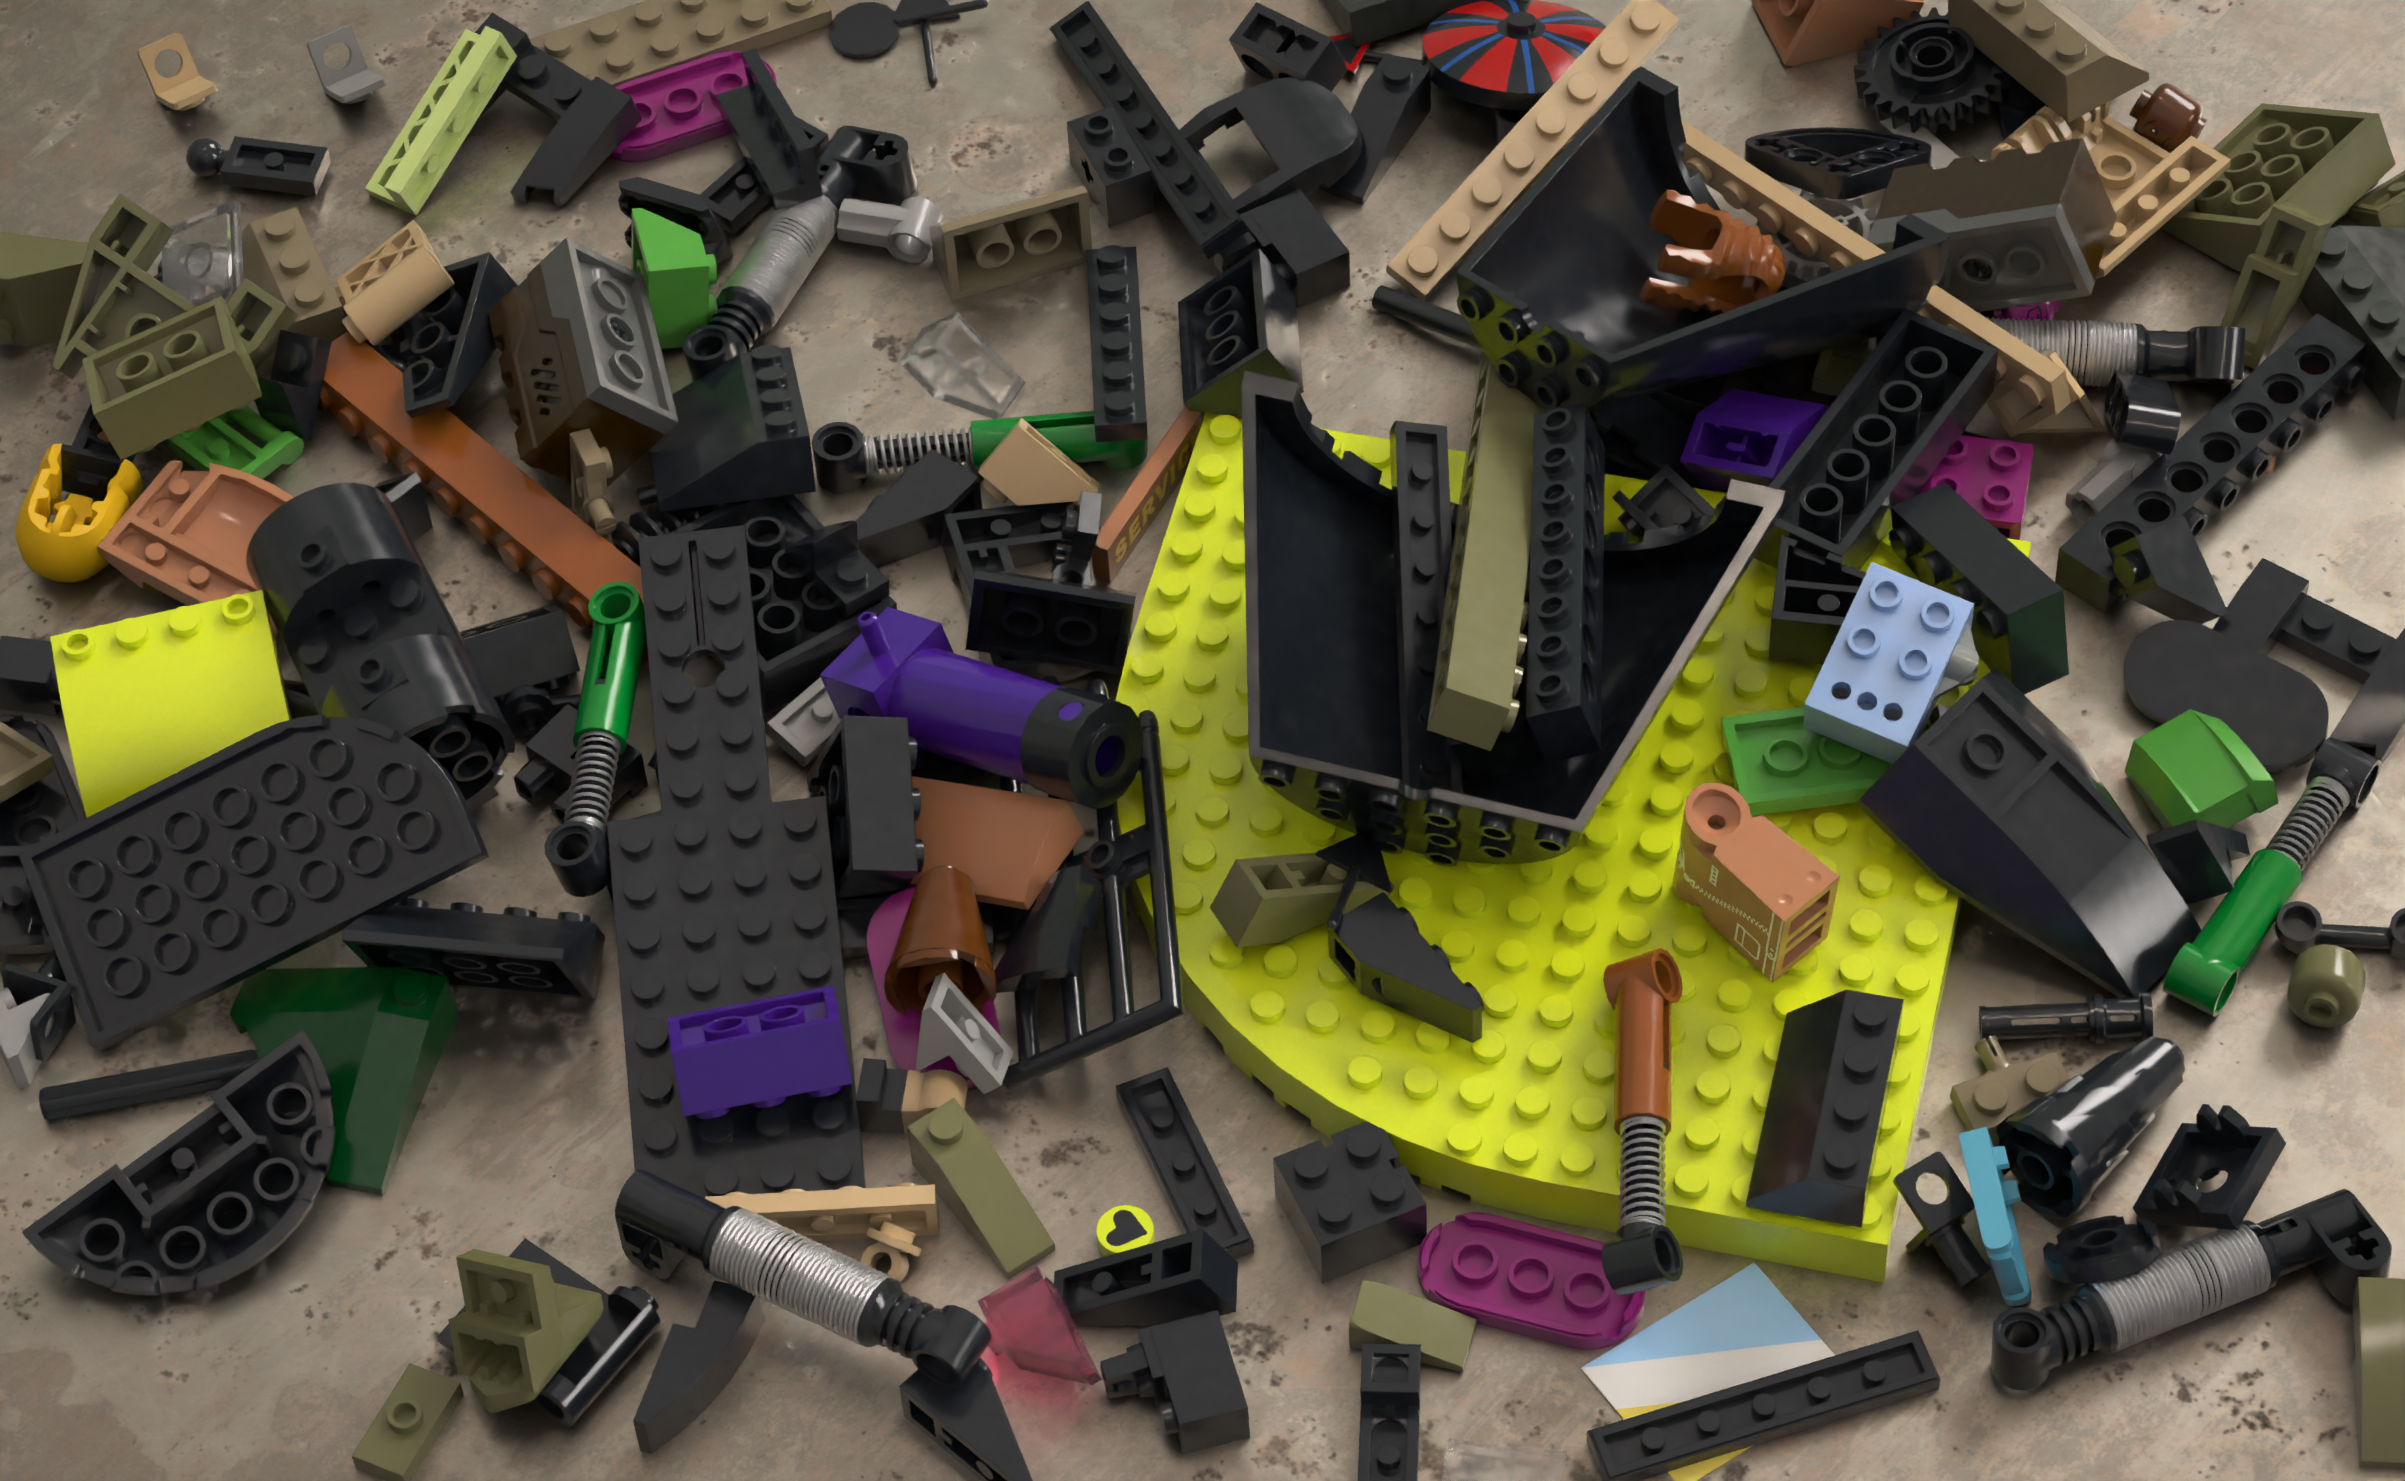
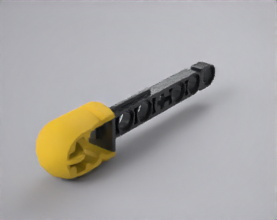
M181 238L171 242L158 265V274L154 278L173 291L183 293L185 299L196 306L197 294H202L210 276V250L203 241L195 238ZM182 257H193L201 263L189 268L179 266L175 261ZM91 403L72 445L53 444L46 450L40 463L39 471L35 475L21 505L15 529L17 544L25 563L39 575L57 582L76 583L87 580L108 565L109 562L99 554L97 546L138 499L143 487L140 473L133 464L136 454L121 460L110 442L103 441L97 437L103 429L93 414ZM62 491L70 493L65 501H62L61 498ZM93 498L103 501H96L93 503ZM52 513L56 515L54 522L50 521Z

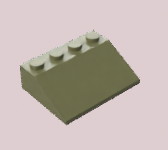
M2262 103L2213 148L2231 159L2230 167L2160 229L2230 268L2241 272L2247 256L2254 254L2273 206L2289 202L2328 219L2333 224L2338 218L2347 214L2350 207L2368 190L2374 188L2379 180L2396 164L2379 114Z

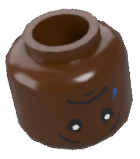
M2169 83L2160 85L2153 94L2144 89L2129 113L2131 117L2137 119L2133 131L2169 153L2174 151L2190 136L2197 139L2207 122V119L2201 117L2203 113L2202 103Z

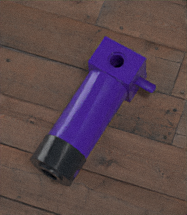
M887 607L878 617L874 612L862 613L857 619V625L861 634L820 674L840 720L843 715L907 718L909 737L916 739L917 756L922 750L1031 785L1034 789L1092 809L1110 806L1122 797L1135 779L1142 760L1144 740L1140 719L1130 706L1070 686L1061 687L955 654L941 623Z

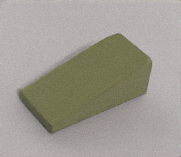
M1363 1279L1349 1322V1347L1362 1350V1343L1421 1344V1363L1463 1372L1477 1325V1319L1386 1284Z

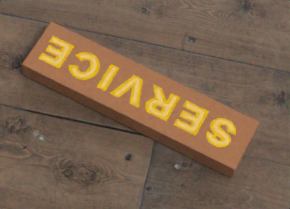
M1184 406L1099 530L1092 553L1094 578L1111 584L1186 473L1205 412L1189 411Z

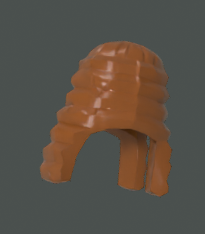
M1667 189L1657 201L1649 218L1648 225L1650 229L1671 237L1682 246L1667 244L1659 257L1657 269L1661 272L1688 277L1689 284L1686 287L1649 277L1639 294L1644 303H1654L1661 308L1672 307L1679 311L1686 308L1693 312L1699 311L1701 308L1707 311L1719 310L1723 314L1777 293L1784 281L1785 262L1781 250L1773 243L1771 235H1761L1758 226L1751 225L1747 227L1742 219H1732L1726 210H1714L1707 203L1696 204L1690 196L1681 195L1675 190Z

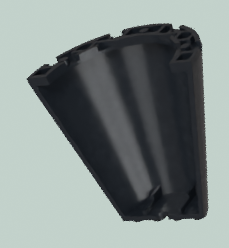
M1640 66L1631 72L1456 272L1459 291L1457 306L1461 315L1468 321L1483 351L1494 364L1498 377L1505 385L1516 387L1524 395L1547 410L1565 408L1586 403L1587 408L1592 409L1884 335L1905 309L1918 313L1929 302L1926 298L1931 287L1940 282L1944 273L1951 235L1910 213L1897 222L1891 251L1811 281L1802 280L1785 271L1784 281L1776 294L1723 314L1719 310L1707 311L1701 308L1699 311L1693 312L1686 308L1679 311L1672 307L1661 308L1654 303H1644L1639 294L1649 277L1686 287L1689 284L1688 277L1661 272L1657 269V262L1667 244L1682 247L1671 237L1650 229L1648 225L1650 215L1659 198L1667 189L1675 190L1681 195L1690 196L1696 204L1707 203L1714 210L1721 209L1711 196L1700 174L1691 168L1687 170L1683 163L1682 157L1685 152L1682 144L1687 141L1681 121L1678 86Z

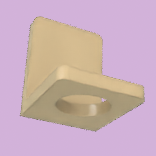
M178 32L144 46L137 51L157 101L173 110L183 111L196 107L205 101V97L218 91L215 83L199 75L183 35ZM166 49L175 50L181 60L179 70L169 77L159 75L155 69L157 55Z

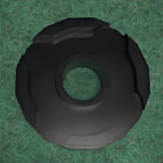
M2116 1215L2089 1219L2069 1226L2057 1235L2058 1244L2054 1245V1243L2048 1241L2043 1248L2048 1275L2059 1282L2089 1284L2118 1279L2137 1272L2154 1262L2162 1252L2157 1226L2150 1220L2140 1216L2136 1217L2137 1225L2125 1224L2123 1216L2116 1217Z

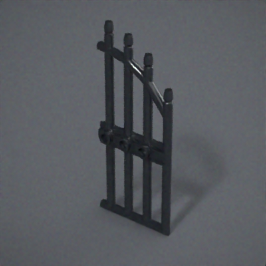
M1046 676L1042 679V681L1061 686L1055 676ZM1095 679L1089 683L1087 692L1109 698L1108 689L1104 681ZM1142 711L1138 716L1144 737L1142 760L1138 771L1141 772L1145 824L1120 835L1117 800L1110 806L1096 809L1099 841L1094 843L1089 850L1074 856V850L1072 849L1057 869L1059 871L1067 867L1082 865L1102 883L1100 896L1103 895L1113 1021L1087 1032L1081 949L1077 976L1061 978L1065 1042L1040 1052L1036 990L1014 991L1019 1062L1008 1066L1003 1079L1004 1085L1009 1090L1184 1015L1161 747L1158 735L1159 725L1152 711ZM1000 775L1001 790L1022 793V782ZM1048 794L1049 798L1062 799ZM1150 874L1161 1000L1135 1011L1125 888L1130 886L1134 880ZM1034 903L1029 910L994 904L995 936L999 940L1010 936L1012 942Z

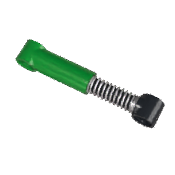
M1094 410L971 421L968 433H965L963 427L960 429L959 434H956V430L952 428L951 434H947V431L943 429L942 435H938L937 431L934 430L933 436H929L928 431L925 430L924 437H920L919 432L916 431L912 438L909 432L905 434V438H901V434L897 433L896 439H892L889 433L887 440H883L881 434H879L878 440L877 437L872 435L864 436V433H861L856 426L847 422H833L819 428L812 439L818 483L824 490L833 494H846L857 490L868 479V475L872 474L874 476L875 473L880 475L882 469L889 474L891 468H893L898 474L900 467H903V470H905L912 463H917L931 449L951 461L957 462L962 467L964 462H967L969 467H975V472H978L982 463L1021 418L1076 464L1102 461L1110 468L1127 470L1143 463L1148 455L1149 448L1148 439L1096 443Z
M627 582L606 584L592 595L588 604L589 614L594 623L573 733V745L576 747L577 753L569 787L570 792L566 803V815L564 817V824L555 828L550 833L544 845L545 855L562 887L567 893L576 897L594 895L603 890L611 880L610 859L606 853L607 836L605 834V826L608 822V810L612 799L611 794L615 783L614 778L616 776L615 770L617 769L618 757L624 753L627 747L643 649L647 647L644 603L636 588Z
M2333 737L2325 740L2309 769L2305 792L2298 799L2296 805L2266 848L2254 853L2234 882L2233 890L2225 895L2192 944L2187 942L2179 950L2166 975L2163 992L2214 1017L2219 1015L2236 986L2240 972L2275 923L2280 909L2288 904L2302 883L2301 871L2305 869L2310 858L2314 856L2315 851L2319 848V844H2322L2324 838L2327 837L2328 831L2333 828V824H2336L2342 811L2351 806L2358 809L2365 802L2378 777L2381 768L2380 759Z

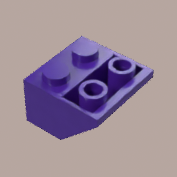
M1732 389L1697 413L1680 462L1702 487L1728 491L1731 479L1768 487L1828 410V407L1818 403Z

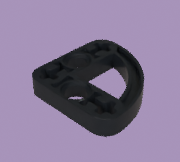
M1834 127L1799 128L1775 131L1748 138L1745 141L1744 160L1777 181L1821 197L1840 200L1859 197L1887 188L1894 168L1925 163L1931 166L1932 147L1930 144L1918 139L1882 131Z

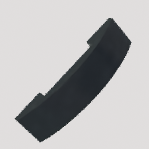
M1362 1343L1358 1481H1418L1421 1344Z

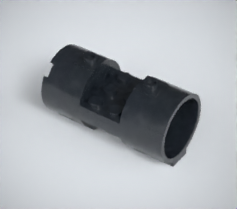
M336 483L304 492L278 507L262 522L254 533L247 549L246 565L257 590H263L267 610L319 715L353 719L359 717L374 721L396 730L419 744L448 771L461 790L471 812L498 796L499 793L495 786L504 776L500 766L503 764L507 754L514 753L515 751L514 736L389 497L382 491L369 485Z

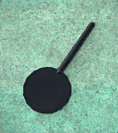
M974 0L897 16L895 11L884 4L876 2L858 3L845 8L835 16L830 24L829 38L834 49L842 55L853 58L871 57L882 53L893 45L899 35L901 25L983 9L988 6V1Z

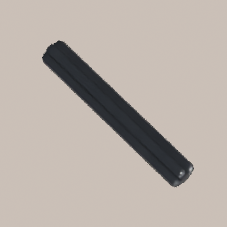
M251 1049L45 1087L39 1091L40 1109L44 1119L54 1120L222 1088L258 1062L260 1058L257 1051Z

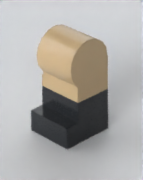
M863 1058L856 1097L861 1132L908 1134L907 1126L953 1098L964 1109L968 1089L967 1081L961 1075L948 1070L940 1069L921 1073V1071L887 1069L886 1060Z

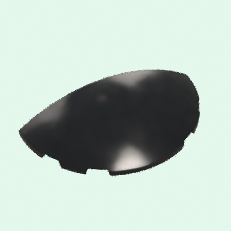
M300 1030L210 1095L213 1104L124 1169L121 1170L117 1164L109 1168L22 1231L23 1236L41 1255L69 1275L109 1288L114 1292L132 1295L160 1296L165 1293L204 1289L231 1279L261 1262L281 1246L311 1210L323 1179L330 1168L336 1127L333 1123L332 1090L325 1068L315 1047L303 1030Z

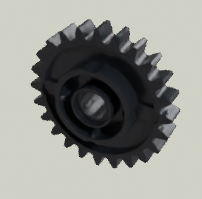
M1936 7L1931 8L1929 15L1926 17H1922L1917 11H1912L1911 20L1907 22L1897 17L1893 18V29L1879 26L1877 28L1878 39L1866 38L1864 40L1866 51H1859L1856 54L1858 65L1854 66L1858 98L1864 99L1865 110L1867 112L1875 110L1876 118L1879 122L1891 117L1894 129H1897L1904 123H1910L1911 133H1915L1922 125H1928L1931 133H1936L1939 125L1942 123H1946L1950 129L1956 130L1957 120L1959 119L1975 123L1974 112L1980 111L1990 114L1992 112L1990 101L2002 102L2004 100L2003 89H2008L2012 86L2011 76L1977 49L1971 37L1964 30L1949 26V12L1941 16Z

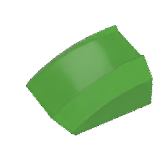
M2190 709L2133 740L2125 773L2164 829L2195 819L2228 829L2257 812L2260 814L2279 803L2275 782L2238 735L2219 718Z

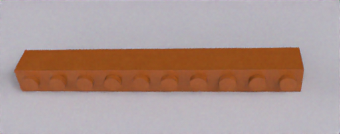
M349 331L331 342L318 409L321 411L327 409L337 417L342 428L350 436L355 437L358 435L366 441L381 462L385 464L391 462L403 475L416 472L422 480L424 491L434 498L435 503L446 516L453 517L455 515L467 526L470 534L477 542L482 545L486 543L491 545L499 552L504 563L512 571L519 572L521 570L533 581L543 597L548 600L553 598L566 608L569 616L581 628L588 626L591 630L593 629L594 622L589 614L588 604L592 595L606 584L627 582L636 588L644 603L641 568L446 408L411 418L405 411L403 373L366 342L359 344ZM648 647L643 649L641 666L649 660Z

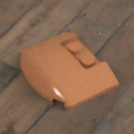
M169 461L97 546L98 552L103 558L139 587L144 589L148 584L187 606L227 598L236 594L254 592L258 590L246 565L249 543L262 522L278 507L294 497L274 484L237 469L210 463V471H181L183 467L182 461ZM270 616L276 640L280 634Z

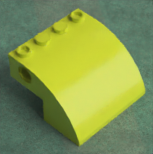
M263 590L236 594L227 598L190 606H181L168 611L136 618H127L118 622L50 636L65 726L86 818L258 731L292 719L288 707L275 634Z

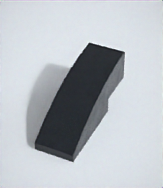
M714 1280L696 1327L672 1324L633 1420L640 1451L652 1454L677 1436L709 1407L731 1381L749 1354L764 1323L760 1297L747 1293V1291H743L732 1284Z

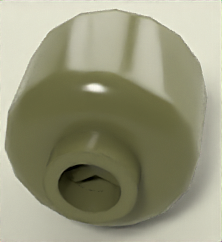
M2327 944L2309 947L2300 953L2296 959L2288 984L2287 1000L2293 1013L2302 1021L2316 1027L2332 1028L2346 1024L2354 1018L2360 1008L2365 988V969L2360 959L2351 951L2342 947Z

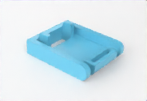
M1987 1127L1959 1133L1982 1241L2005 1303L2009 1306L2026 1304L2032 1297V1290L2011 1205L2021 1202L2017 1181L2005 1180L2002 1169L2010 1168L2006 1149L2004 1146L1993 1147Z

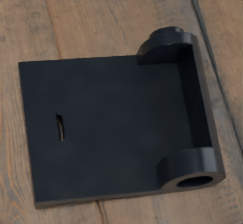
M525 1238L509 1257L550 1266L554 1283L589 1290L602 1295L604 1309L601 1318L539 1395L528 1402L529 1405L554 1422L565 1427H572L660 1326L661 1320L656 1312L659 1306L647 1291L638 1286H632L631 1289L617 1286L610 1295ZM465 1306L459 1311L457 1315L466 1311ZM448 1324L437 1336L440 1344L454 1353Z

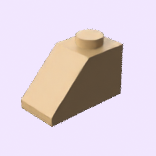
M1023 418L1010 430L982 463L978 471L985 478L981 482L982 486L993 497L1002 503L1010 499L1017 506L1075 502L1079 500L1081 491L1098 493L1100 487L1099 482Z

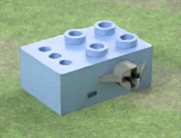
M1871 562L1805 701L1803 727L1894 764L1922 735L1939 697L1959 686L1972 684L1976 679L1979 656L1975 649L1971 632L1974 603Z

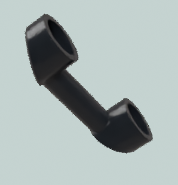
M2302 901L2290 902L2284 905L2278 912L2275 923L2276 935L2282 945L2296 954H2300L2312 946L2327 944L2350 948L2387 949L2393 957L2405 959V908L2400 909L2393 915L2389 927L2322 924L2319 911L2311 904Z

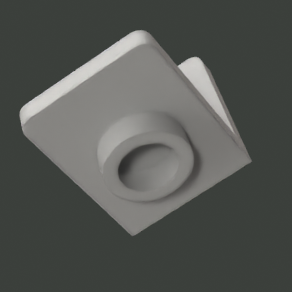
M344 25L307 42L309 54L324 92L341 103L352 104L370 97L373 91L386 86L384 77L367 68L353 29L350 26ZM334 42H342L349 49V60L340 69H330L324 62L325 49Z

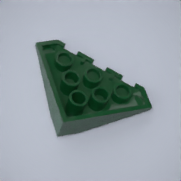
M400 967L264 969L244 979L230 1011V1016L240 1034L248 1031L258 1048L256 1051L259 1058L262 1059L300 1030H303L323 1063L332 1090L333 1123L336 1127L334 1151L329 1171L325 1175L328 1183L331 1186L383 1196L457 1017L448 977Z

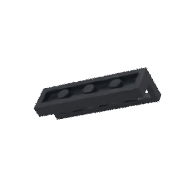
M754 48L741 52L748 85L716 94L722 117L775 210L823 196L814 148L757 50Z

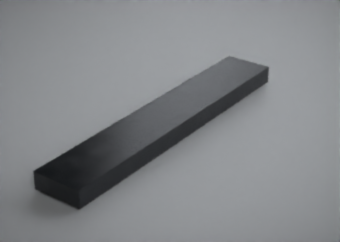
M1919 1330L1588 1430L1586 1440L1603 1481H1641L1740 1449L1756 1446L1938 1390L1941 1380Z

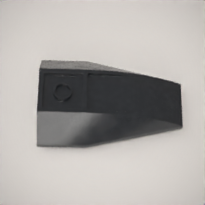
M1997 668L1974 684L1856 802V805L1938 884L2119 998H2138L2141 992H2147L2170 968L2183 945L2187 942L2192 944L2201 931L2200 926L2180 893L2078 747Z

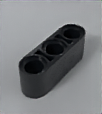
M2115 370L2108 385L2104 413L2116 443L2170 455L2177 440L2181 412L2168 382Z

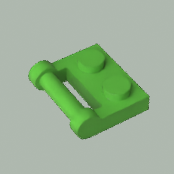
M248 406L240 410L228 411L208 420L194 431L182 432L166 439L169 450L197 471H210V463L237 469L264 479L282 464L289 465L296 462L304 450V442L300 437L291 431H281L270 422L261 418L258 413ZM225 421L228 423L236 422L266 445L260 449L226 424Z

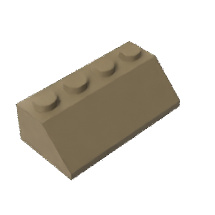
M1948 0L1949 26L1964 30L1971 37L1977 49L2068 123L2149 81V72L2058 0Z

